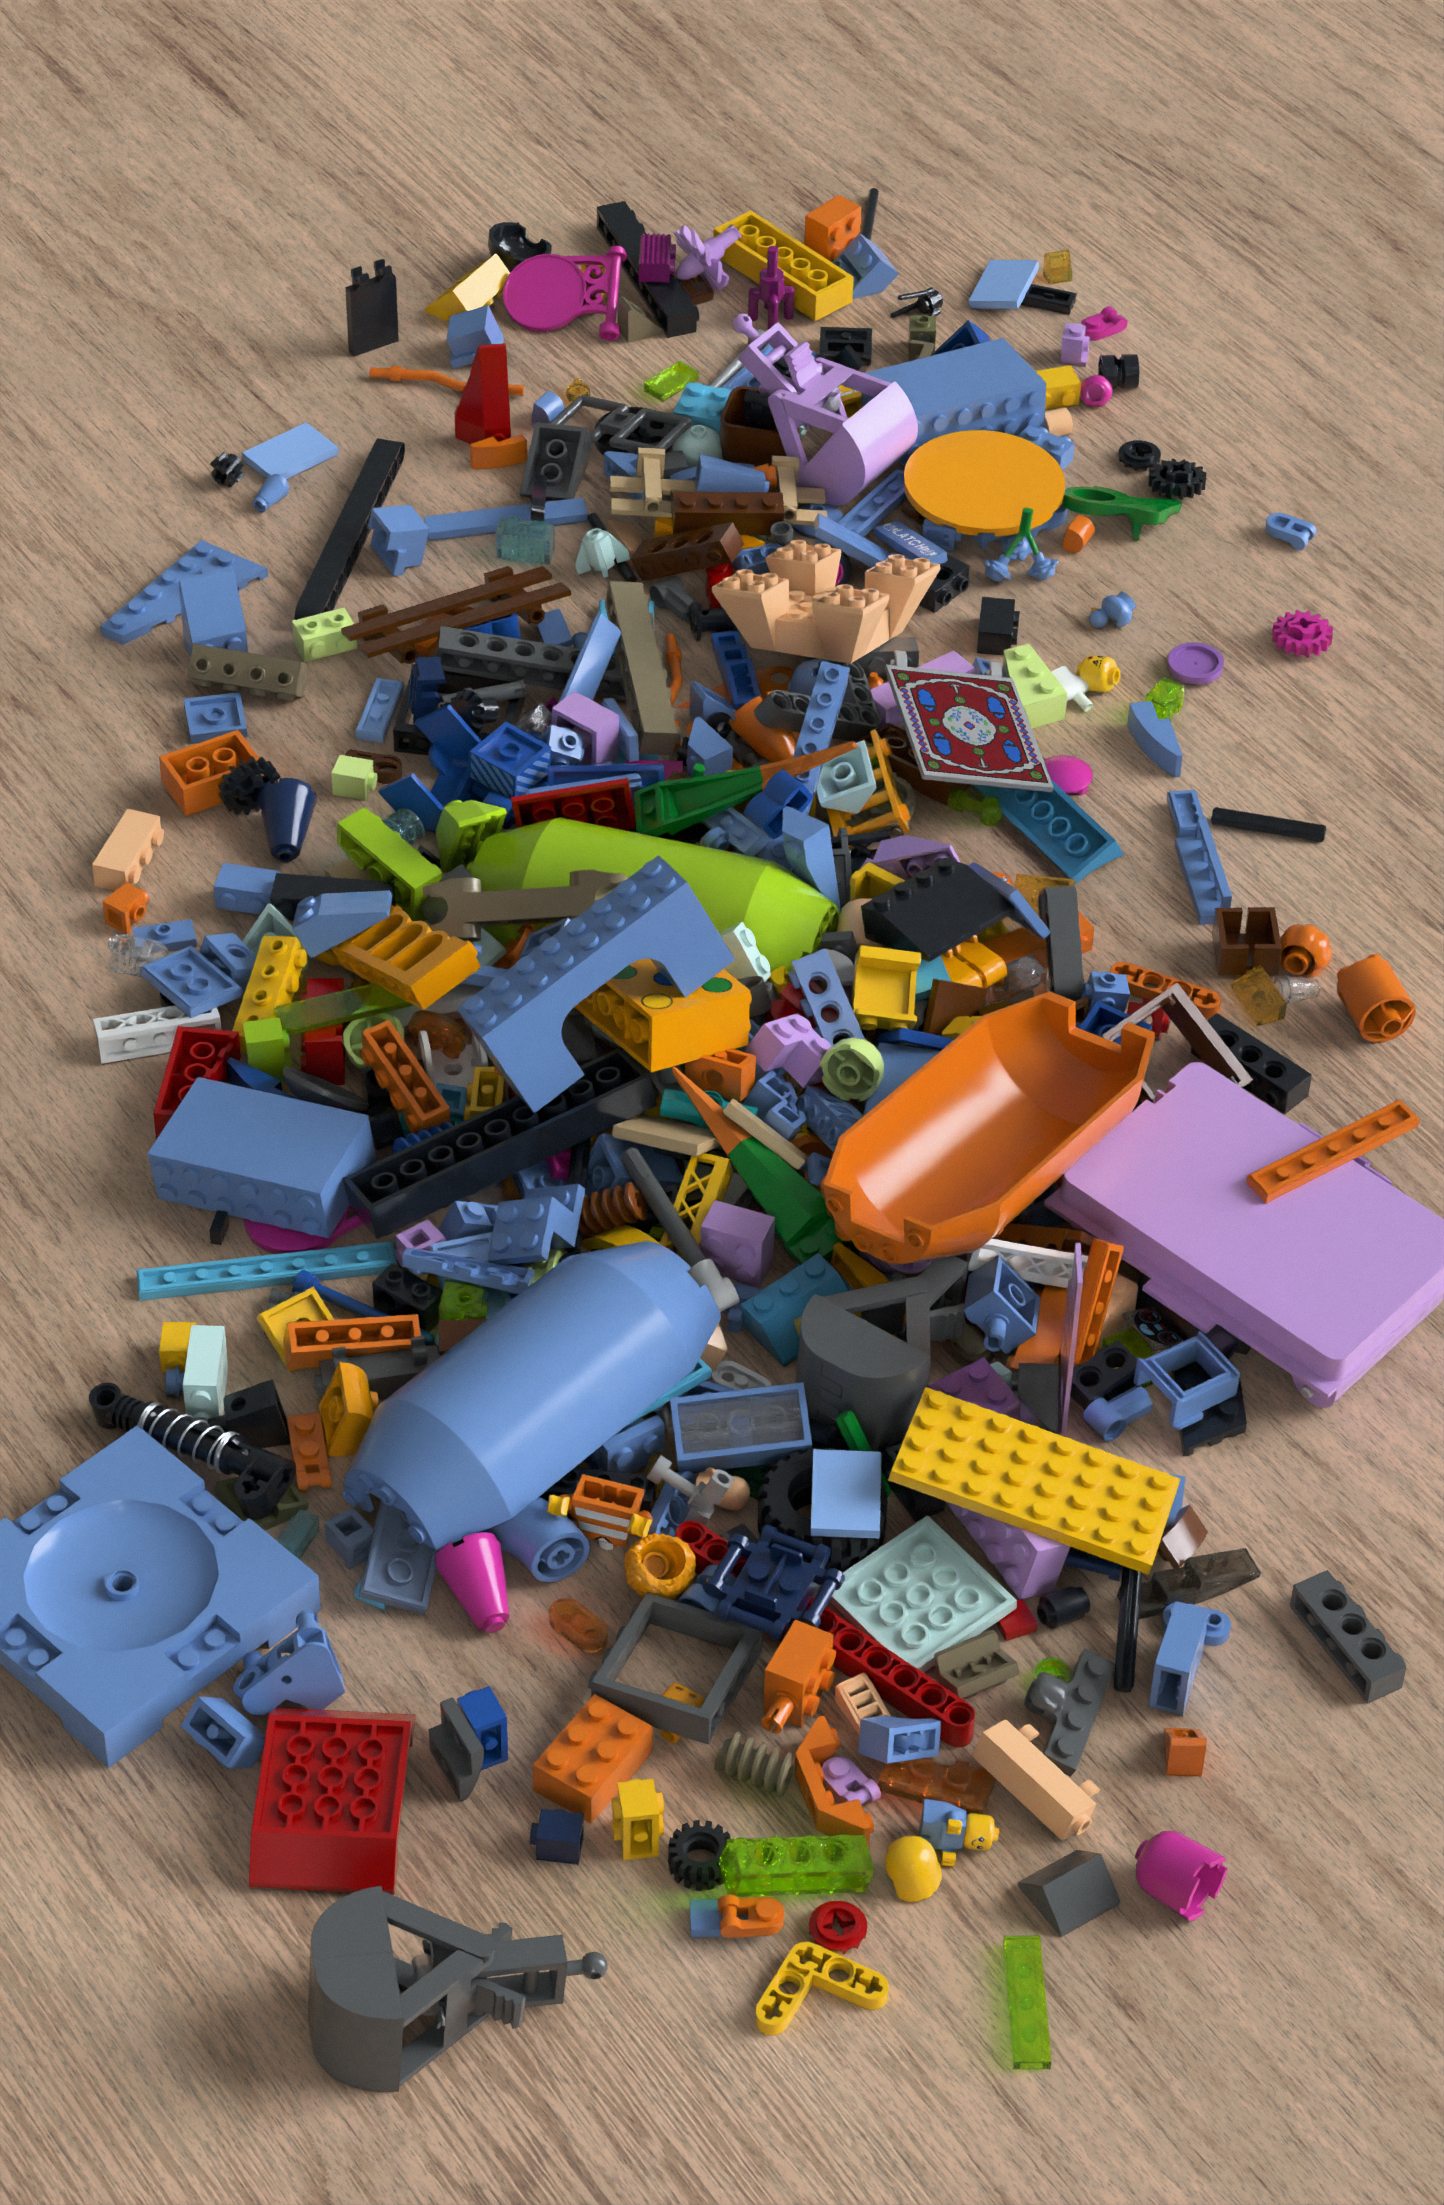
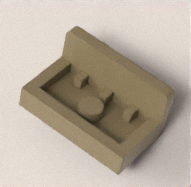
M989 1630L934 1654L939 1684L960 1698L973 1697L983 1689L1001 1685L1007 1679L1019 1675L1017 1661L1000 1649L998 1634L994 1630Z

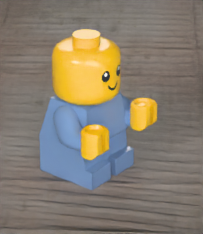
M924 1799L919 1837L926 1839L934 1849L942 1850L941 1865L954 1867L956 1861L955 1851L962 1849V1845L971 1850L988 1851L991 1849L992 1842H998L999 1828L994 1827L993 1817L976 1813H969L966 1816L967 1811L950 1803Z

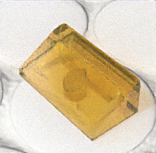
M1261 965L1254 967L1231 984V988L1257 1026L1285 1019L1287 1003Z

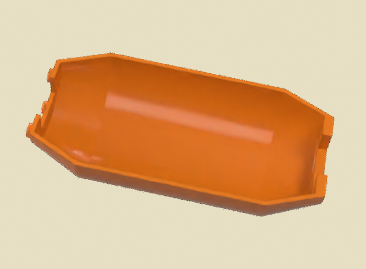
M1050 991L983 1015L839 1136L823 1183L827 1209L832 1213L841 1229L853 1241L858 1250L867 1252L889 1264H907L962 1255L978 1250L1133 1111L1142 1089L1155 1039V1032L1128 1022L1121 1028V1045L1077 1028L1076 1001Z

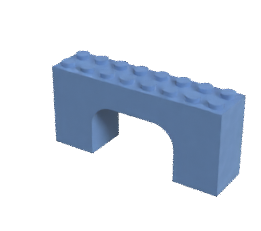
M658 855L653 860L647 862L631 877L619 883L614 890L602 899L594 902L589 909L577 918L569 921L564 928L552 937L544 940L539 947L527 956L519 959L514 966L502 975L494 978L489 985L477 994L469 997L456 1010L507 1084L533 1113H536L585 1075L563 1043L561 1034L565 1017L579 1002L625 967L641 959H651L657 970L684 997H687L731 964L735 958L687 881Z

